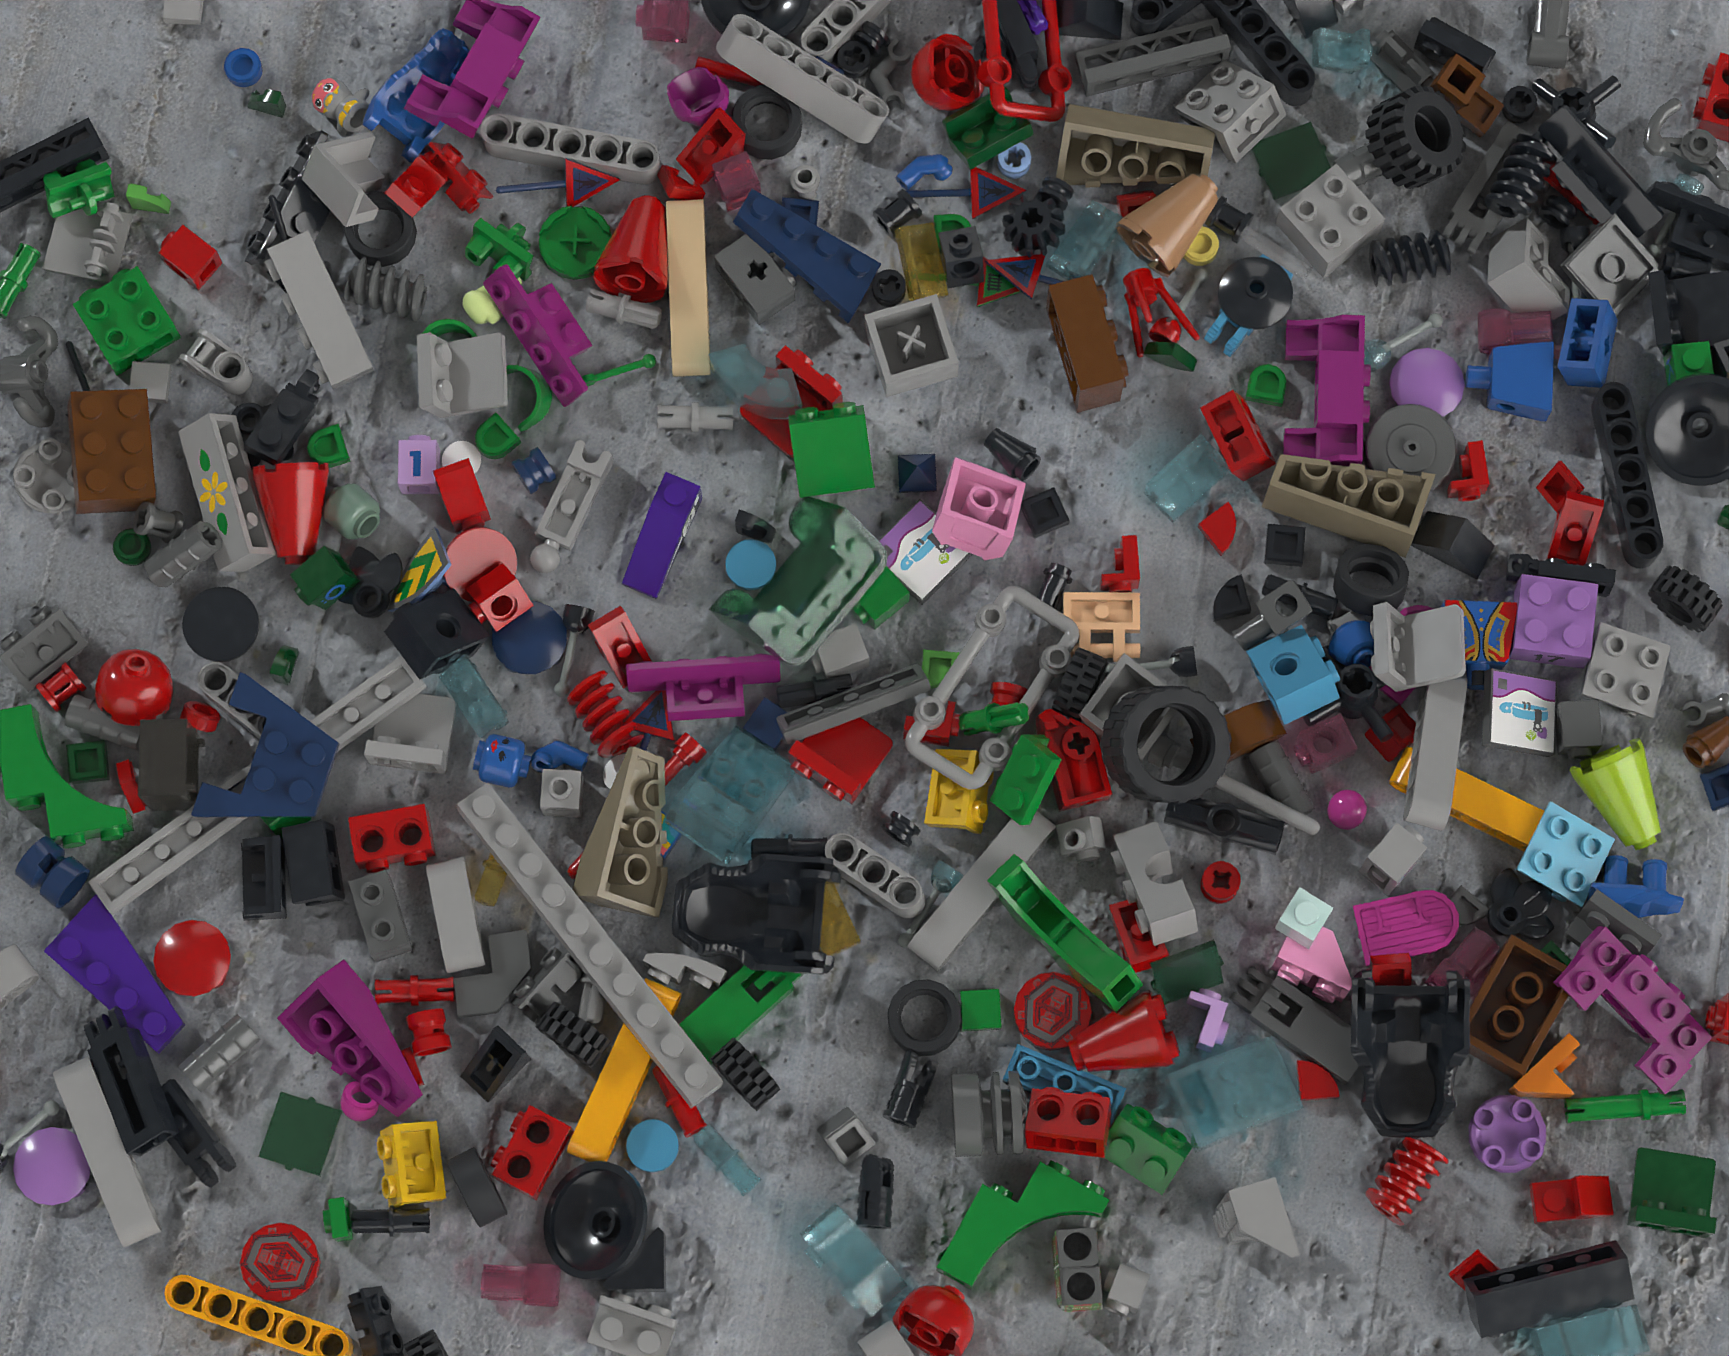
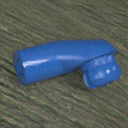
M941 154L918 156L895 178L908 191L924 175L933 174L937 180H946L952 174L953 167L948 164L949 159Z
M554 741L533 753L531 767L536 772L542 773L543 769H555L566 764L579 771H583L590 754L562 741Z

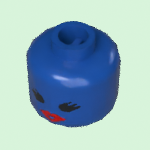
M491 734L487 737L486 741H479L473 770L478 771L479 779L483 782L512 788L517 784L519 777L527 778L532 756L525 755V744L523 741Z

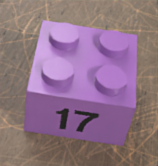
M1522 574L1515 585L1513 602H1517V614L1509 659L1584 669L1591 659L1598 584Z

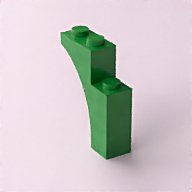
M31 704L0 710V765L5 799L13 808L18 807L20 811H29L40 808L41 802H45L50 838L58 845L62 844L63 848L81 847L86 845V840L101 837L102 841L119 840L124 838V833L134 831L132 816L125 808L112 807L94 801L75 790L61 777L47 752L43 740L39 712Z
M1013 854L987 880L1014 921L1046 947L1060 968L1112 1010L1117 1012L1143 986L1131 965L1085 927L1016 854Z
M1050 1160L1048 1165L1041 1161L1039 1162L1018 1203L1011 1200L1013 1193L994 1182L991 1187L982 1184L941 1258L936 1271L971 1290L979 1274L994 1253L1017 1233L1044 1220L1061 1216L1087 1215L1100 1218L1110 1200L1103 1196L1105 1190L1102 1187L1086 1179L1083 1184H1080L1068 1177L1071 1173L1069 1169Z

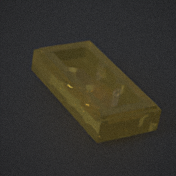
M933 222L895 229L909 301L937 294L938 298L948 296Z
M826 884L820 948L826 955L834 956L860 944L861 940L835 885Z

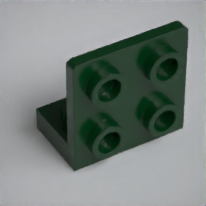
M1643 1147L1636 1150L1627 1225L1707 1238L1715 1234L1717 1218L1710 1217L1716 1161L1711 1158Z

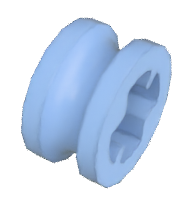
M1020 142L998 154L997 164L1002 175L1007 178L1017 179L1027 174L1031 164V153L1025 144ZM1016 153V158L1019 155L1023 157L1019 167H1012L1013 163H1010V165L1006 164L1008 154Z

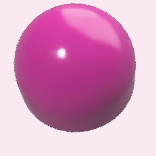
M1353 790L1337 792L1330 799L1327 807L1330 821L1336 827L1344 830L1359 826L1367 812L1364 798Z
M358 1081L348 1083L343 1090L340 1101L343 1113L354 1121L369 1120L376 1114L380 1104L372 1098L369 1103L357 1102L352 1096L357 1092H362L360 1083Z

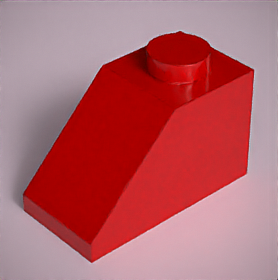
M469 458L433 470L455 532L475 527H484V522L491 520Z

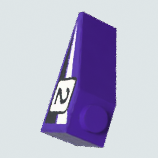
M665 472L649 507L622 580V585L652 598H658L702 501L701 486Z

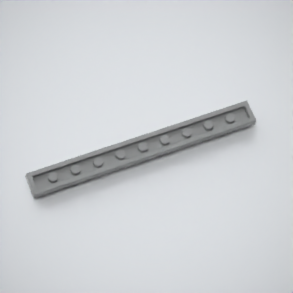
M401 655L310 722L340 743L337 751L339 752L419 694L427 686L422 679L419 680ZM251 764L219 788L241 794ZM193 805L92 878L88 883L109 913L114 915L247 817L196 818L191 816L194 808Z
M485 784L457 803L456 809L690 1108H693L722 1087L724 1081L490 784Z

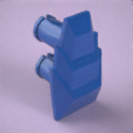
M1619 855L1606 857L1603 863L1604 883H1591L1586 899L1587 902L1598 889L1638 918L1679 913L1684 902V898L1671 895L1666 891V862L1659 859L1644 861L1642 865L1643 885L1627 884L1628 859Z

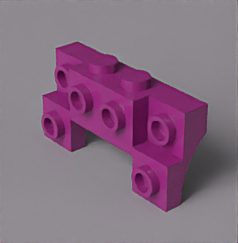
M466 0L452 25L476 38V41L457 72L451 86L422 75L406 102L404 109L435 127L441 121L473 139L491 106L493 105L499 109L509 91L507 87L503 86L507 78L515 80L525 61L520 59L519 56L541 17L522 6H510L491 0Z
M1338 315L1313 320H1287L1285 360L1315 361L1314 428H1285L1283 434L1284 455L1329 460L1331 465L1349 467L1350 463L1362 464L1363 423H1369L1370 400H1364V387L1370 386L1371 365L1364 364L1365 315Z
M1597 926L1582 942L1573 960L1553 983L1557 987H1561L1577 1003L1576 1007L1582 1011H1586L1601 995L1646 1043H1652L1634 1067L1637 1070H1641L1658 1087L1657 1090L1660 1094H1667L1692 1067L1689 1062L1712 1037L1689 1014L1691 1009L1683 1002L1685 995L1681 990L1670 982L1665 983L1656 974L1659 969L1652 960L1643 954L1640 956L1632 954L1607 927Z

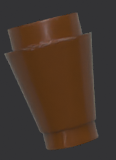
M1728 716L1687 736V742L1683 744L1682 749L1686 758L1695 767L1703 769L1706 766H1713L1729 747Z

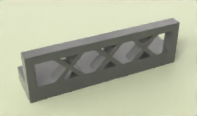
M1216 17L1075 52V60L1086 97L1216 65L1223 60L1228 61L1231 45L1228 35H1222ZM1212 31L1213 38L1191 43L1196 33ZM1170 40L1179 45L1155 52L1159 44L1164 41ZM1135 49L1144 54L1120 61L1125 51ZM1116 53H1117V55H1116L1115 58L1112 57V56H1110V55H1112V54H1116ZM1100 58L1109 64L1087 69L1085 61Z

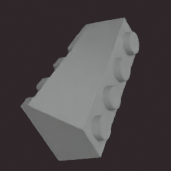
M1275 1177L1228 1191L1216 1207V1215L1212 1216L1215 1230L1219 1238H1226L1228 1245L1242 1241H1254L1271 1246L1292 1258L1300 1256Z

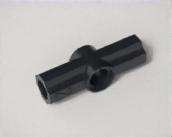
M1202 798L1191 799L1185 803H1168L1164 818V824L1210 836L1219 842H1231L1276 855L1285 826L1283 821L1241 810L1229 803H1216ZM1221 814H1229L1235 819V824L1229 831H1219L1213 826L1216 817Z

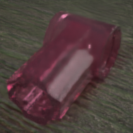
M1486 309L1477 314L1478 351L1480 353L1490 355L1492 349L1499 346L1553 342L1551 311L1511 313L1506 309Z
M1474 927L1449 958H1444L1424 984L1427 986H1445L1446 970H1457L1463 977L1462 979H1470L1471 989L1476 983L1474 979L1497 955L1496 953L1500 950V947L1487 933Z
M529 1263L526 1264V1267L484 1264L481 1277V1298L495 1301H522L524 1305L558 1307L561 1269L559 1265Z

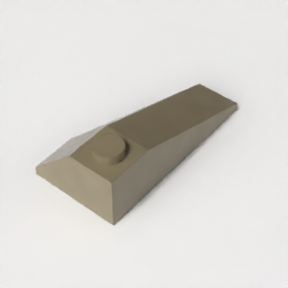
M634 746L628 748L580 858L573 891L579 899L601 907L659 918L668 882V867H663V857L660 855L662 844H667V833L662 831L661 809L666 804L663 757Z

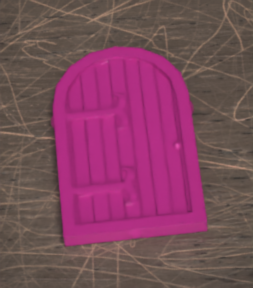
M1434 890L1414 891L1353 906L1359 932L1358 937L1361 941L1366 967L1370 966V956L1409 953L1410 957L1441 950L1455 939L1459 929V913L1454 903L1445 894Z

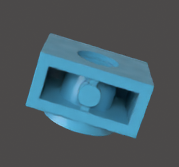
M1302 625L1246 651L1256 678L1284 725L1340 698L1335 685L1336 682L1340 681V677L1331 660L1323 661L1322 657L1325 656V652L1317 636L1309 638Z

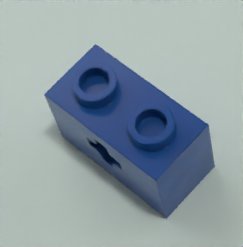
M1571 298L1557 366L1568 386L1601 388L1606 383L1618 322L1608 300Z

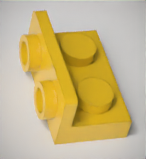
M935 749L936 753L970 774H973L980 764L979 752L977 750ZM932 768L924 824L930 827L966 829L974 834H981L983 823L988 818L987 796L989 786L993 782L994 771L982 787L966 789Z
M437 1121L392 1124L381 1130L380 1136L377 1139V1153L379 1158L383 1160L385 1175L382 1178L381 1186L383 1196L388 1199V1206L394 1205V1208H398L404 1204L436 1202L446 1199Z

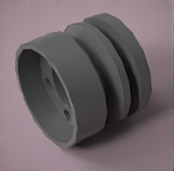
M1008 1071V1089L1000 1088L999 1072H993L990 1090L981 1089L977 1073L951 1074L955 1156H981L984 1138H992L996 1154L1003 1155V1137H1011L1013 1154H1023L1027 1102L1026 1093L1020 1082L1019 1072Z

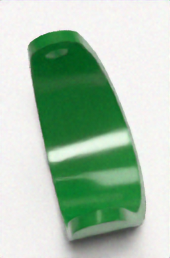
M455 319L437 320L422 332V334L432 333L437 337L442 334L456 332L470 338L477 337L476 333L469 326Z
M507 365V375L515 372H524L531 378L536 388L537 401L531 415L518 425L519 431L522 432L536 425L548 413L552 402V390L543 375L537 371L518 365Z

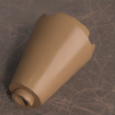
M1191 174L1121 218L1116 224L1118 225L1116 228L1117 232L1137 257L1142 254L1151 261L1147 265L1149 268L1161 276L1169 277L1178 267L1218 202L1216 195L1218 188L1206 175L1202 174L1199 177Z

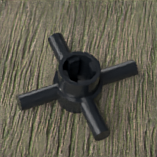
M1612 75L1589 93L1577 87L1565 88L1558 92L1541 78L1532 84V91L1552 106L1550 110L1551 116L1562 106L1566 105L1606 149L1611 148L1615 144L1616 137L1595 121V106L1621 87V83L1615 76ZM1539 131L1532 135V137L1537 138L1544 144L1548 142Z
M1329 645L1323 646L1322 648L1325 652V656L1322 657L1323 661L1331 660L1340 677V681L1335 683L1340 698L1304 715L1303 719L1306 724L1311 727L1338 712L1348 719L1363 717L1381 742L1389 740L1394 733L1374 707L1378 698V689L1386 684L1377 678L1369 667L1361 664L1344 667L1329 655Z

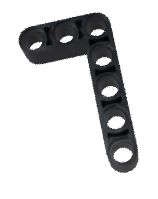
M1134 0L1131 10L1130 27L1138 36L1163 31L1202 3L1214 18L1217 17L1219 25L1264 79L1274 84L1279 97L1286 104L1301 106L1310 99L1316 80L1313 68L1256 0H1236L1237 4L1233 6L1224 5L1220 0ZM1150 11L1156 15V18L1145 20L1139 16V13ZM1252 24L1257 26L1260 31L1248 33L1243 29V26ZM1277 52L1283 59L1272 61L1265 54ZM1292 79L1301 80L1305 83L1306 87L1302 89L1293 88L1289 81Z

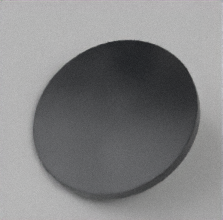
M230 587L210 588L199 593L187 606L182 620L183 635L189 647L198 656L213 662L231 661L245 654L254 644L259 632L258 612L252 601L239 590Z

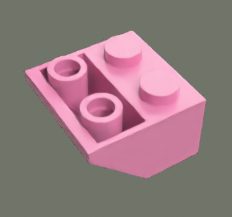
M1322 927L1309 949L1288 936L1285 937L1271 970L1278 972L1277 975L1292 986L1297 987L1301 983L1313 989L1312 995L1322 1001L1333 1004L1334 1000L1342 1002L1352 987V980L1334 932Z

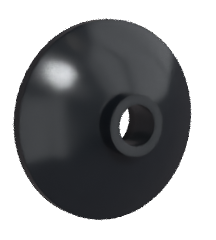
M1246 257L1234 262L1225 270L1218 285V301L1222 311L1233 323L1247 329H1265L1277 324L1289 311L1293 299V287L1286 271L1276 262L1263 257ZM1255 283L1260 284L1263 287V292L1259 294L1253 293L1250 290V286Z

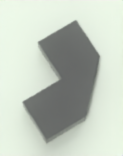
M527 930L488 935L492 973L454 978L459 1018L498 1013L518 984L532 971Z

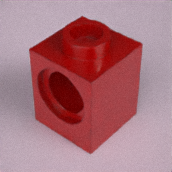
M183 224L176 232L172 231L164 238L160 246L161 250L158 252L167 267L198 291L223 263L217 250Z
M503 563L466 588V591L473 600L468 605L469 609L481 624L487 621L496 632L534 606L517 578ZM500 596V598L496 602L492 603L497 597Z

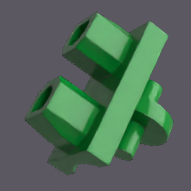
M88 159L78 163L75 167V173L65 177L57 171L44 175V188L50 215L56 218L79 209H83L87 216L97 214L98 202L115 197L111 183L112 171L108 163L104 162L97 165L93 160Z
M479 218L473 225L472 238L465 247L466 259L476 266H481L490 256L498 262L493 267L492 273L499 267L507 264L516 278L520 277L523 281H526L532 274L530 264L534 255L528 252L531 244L523 239L526 227L516 223L509 229L501 223L497 228H494L482 218Z

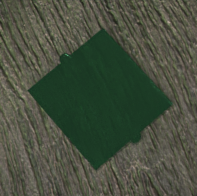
M1311 122L1262 139L1252 148L1260 168L1258 174L1264 177L1273 200L1305 189L1331 168L1325 155L1326 146L1321 145Z
M1214 939L1150 963L1153 976L1150 984L1152 989L1156 991V994H1161L1165 1005L1189 996L1190 991L1198 993L1200 988L1209 989L1224 983L1221 966L1224 962L1221 956L1218 955Z
M281 1092L258 1157L285 1165V1169L288 1171L297 1169L321 1177L343 1111L316 1103V1099L313 1097L307 1100Z

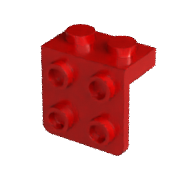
M785 345L775 356L776 368L741 405L740 415L787 456L794 457L788 415H795L796 410L805 407H816L818 411L831 410L833 405L843 402V396L840 391L842 389L841 385L831 375L825 373L822 376L812 368L814 364L805 353L799 349L793 352Z
M859 717L806 737L802 742L796 740L788 751V758L792 764L790 766L791 769L807 780L812 777L824 785L822 789L829 796L839 802L844 799L852 805L892 749L893 741L889 736Z

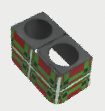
M1096 1227L1055 1230L1052 1238L1057 1305L1066 1312L1103 1309ZM1075 1232L1085 1234L1090 1239L1092 1245L1088 1257L1079 1261L1070 1259L1065 1254L1063 1248L1066 1237ZM1078 1272L1090 1275L1095 1283L1093 1295L1083 1301L1075 1300L1067 1291L1068 1279Z

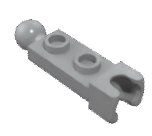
M579 440L576 442L568 458L567 466L535 532L536 537L545 540L544 544L534 548L530 556L532 567L539 573L547 574L558 567L560 555L557 550L559 546L569 551L572 550L594 500L613 465V455L609 451L602 452L596 462L589 463L585 461L587 450L584 441Z

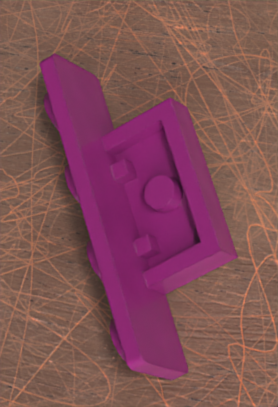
M507 264L499 267L483 282L485 289L562 406L566 407L572 404L588 390V386L570 359L585 353L593 345L552 283L527 294Z
M760 653L753 656H718L711 659H679L665 662L642 661L626 665L629 692L666 690L668 721L745 716L743 685L778 683L781 681L780 656L778 654L767 655Z

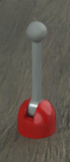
M1198 268L1194 272V281L1178 305L1183 312L1199 285L1208 280L1209 273L1206 269ZM1173 314L1171 318L1163 317L1158 319L1148 335L1153 342L1178 343L1181 337V326Z

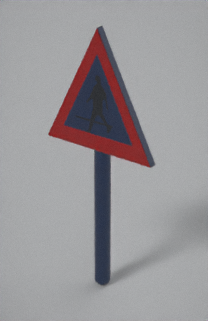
M565 158V180L498 186L496 192L502 194L565 187L566 207H574L621 179Z
M975 167L970 170L971 189L909 190L906 192L912 198L971 196L973 220L1027 190Z
M1042 254L1032 255L1031 258L1028 256L985 260V263L1031 300L1037 281L1049 285L1063 282L1062 280L1040 274L1045 260V256Z
M666 690L655 691L624 722L626 724L635 721L638 724L634 731L644 733L639 749L644 751L647 750L651 736L675 742L672 721H668Z

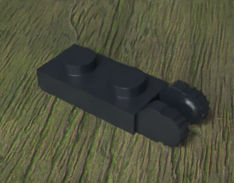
M169 1079L161 1087L179 1133L167 1141L185 1166L189 1165L196 1176L199 1177V1180L205 1186L212 1188L219 1182L218 1175H216L211 1165L201 1157L208 1152L213 1160L217 1162V1165L228 1173L236 1167L235 1160L230 1155L231 1153L228 1149L219 1143L220 1139L178 1082L175 1079Z

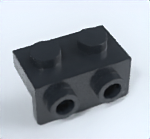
M1432 17L1430 21L1426 19L1419 30L1414 49L1445 65L1449 58L1458 54L1483 74L1496 54L1494 49L1436 17Z

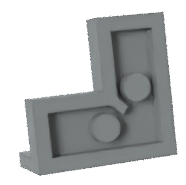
M371 132L314 145L302 180L345 227L375 220L379 209L365 194V192L381 189L385 179L382 173L368 159L375 140V136Z
M1526 217L1490 239L1487 283L1528 329L1535 331L1569 312L1570 288L1548 265L1549 242Z

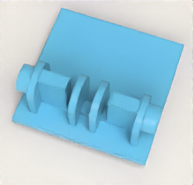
M1550 801L1516 870L1552 890V897L1556 900L1566 902L1568 899L1582 907L1588 896L1591 883L1595 882L1615 839Z

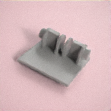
M105 203L104 208L97 207V214L87 216L83 209H79L56 217L42 269L105 283L111 282V278L118 273L133 214L120 212L119 206L116 204Z
M1600 622L1581 695L1622 708L1621 714L1623 716L1634 718L1637 713L1652 719L1671 646Z

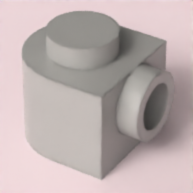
M1087 816L1056 825L1061 855L1076 857L1077 862H1089L1099 859V853L1106 850L1101 818Z
M1122 1263L1118 1270L1110 1268L1102 1289L1109 1292L1104 1308L1125 1317L1128 1312L1136 1314L1151 1274Z

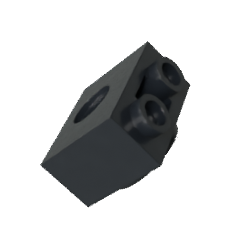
M454 588L441 594L437 591L432 592L415 605H412L410 602L403 604L392 614L394 620L384 631L419 680L432 674L443 673L450 666L473 657L490 636Z

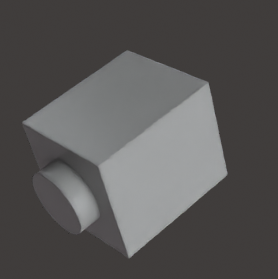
M856 623L813 638L814 650L809 652V656L815 672H823L825 678L844 676L869 667V656Z

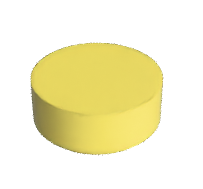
M1202 226L1184 255V259L1196 266H1204L1211 263L1215 259L1219 248L1217 235L1211 229Z

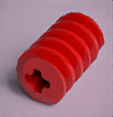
M605 670L588 676L576 685L568 695L567 702L571 706H577L575 709L577 718L585 719L582 727L586 732H592L590 735L591 743L600 745L597 750L598 755L602 758H609L627 752L629 747H635L641 742L644 735L631 736L630 733L638 724L635 721L624 724L623 720L630 714V711L627 708L619 711L615 709L623 699L621 696L608 697V694L615 688V685L613 683L601 685L600 682L608 674Z
M1405 1137L1402 1141L1406 1151L1396 1150L1393 1153V1158L1397 1164L1387 1162L1383 1167L1388 1177L1378 1175L1375 1178V1184L1380 1190L1368 1188L1365 1192L1371 1204L1382 1215L1400 1226H1403L1404 1223L1397 1214L1399 1212L1409 1215L1413 1213V1210L1407 1204L1408 1199L1417 1202L1422 1200L1416 1188L1418 1186L1428 1190L1431 1188L1425 1175L1430 1174L1439 1177L1441 1174L1434 1165L1435 1161L1444 1164L1449 1163V1160L1437 1149L1419 1139Z

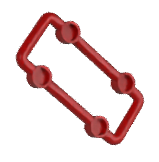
M982 0L987 60L982 62L979 67L978 79L982 85L989 87L990 100L994 110L1008 117L1045 122L1060 120L1065 113L1064 93L1072 86V76L1069 70L1062 65L1056 0H1042V12L1048 22V28L1044 30L1047 69L1042 71L1038 80L1040 90L1045 95L1050 96L1051 107L1006 101L1004 84L1011 79L1012 69L1009 62L1001 56L997 0Z

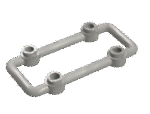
M1017 586L1003 589L993 604L984 605L978 610L974 621L975 631L933 695L924 697L917 703L913 714L915 722L905 738V745L909 753L966 789L982 787L993 771H1000L1006 767L1011 756L1009 746L1024 724L1005 727L997 738L986 740L979 751L980 764L973 774L966 772L920 741L927 730L936 729L942 724L945 717L944 704L989 637H996L1003 631L1006 624L1005 612L1012 601L1064 632L1057 645H1051L1043 651L1039 660L1041 670L1019 702L1020 704L1025 703L1028 706V715L1031 714L1053 678H1060L1065 675L1066 669L1071 662L1070 652L1079 638V629L1072 619Z

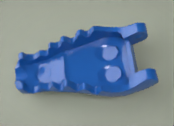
M444 28L438 30L421 51L415 54L400 70L392 74L383 83L372 98L362 125L370 131L374 130L378 124L406 145L402 156L412 163L422 149L439 133L445 123L440 121L437 127L405 110V104L422 75L451 86L470 51L466 43L455 36L453 31Z

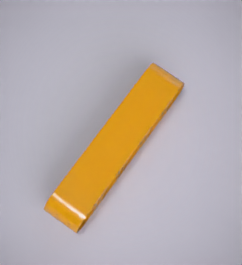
M1411 747L1404 749L1389 780V784L1393 788L1404 794L1407 792L1413 749ZM1456 768L1452 806L1449 816L1525 852L1544 810Z
M645 978L646 984L672 1017H674L682 993ZM624 1023L567 1148V1153L587 1162L608 1161L653 1063V1059Z
M189 1275L175 1276L165 1286L164 1295L169 1306L187 1315L303 1356H327L324 1352L326 1340L332 1336H340L343 1341V1349L337 1356H352L354 1345L351 1337L342 1330ZM184 1284H191L195 1291L192 1301L184 1305L179 1304L176 1297L178 1289ZM221 1297H229L232 1304L231 1311L225 1317L217 1318L213 1311L214 1303ZM258 1310H266L269 1317L267 1326L262 1330L254 1331L250 1325L251 1316ZM295 1323H303L306 1329L304 1339L300 1343L290 1344L287 1338L289 1327Z

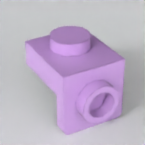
M1200 988L1198 993L1190 991L1186 1003L1208 1011L1195 1048L1210 1053L1215 1043L1222 1046L1229 1023L1222 1020L1228 1003L1220 1001L1222 997L1220 994Z

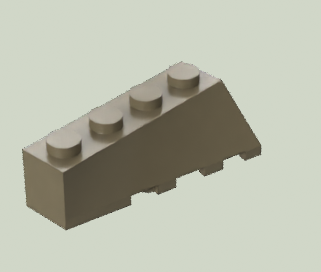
M1069 104L1056 178L1065 181L1069 185H1085V188L1101 187V184L1123 183V186L1138 185V182L1157 181L1158 184L1178 183L1191 174L1199 177L1204 174L1208 177L1215 133L1198 126Z
M1280 454L1262 507L1365 544L1384 546L1396 552L1399 556L1406 558L1436 474L1422 472L1421 476L1403 474V470L1388 468L1387 472L1365 469V465L1350 463L1349 467L1331 465L1329 460Z

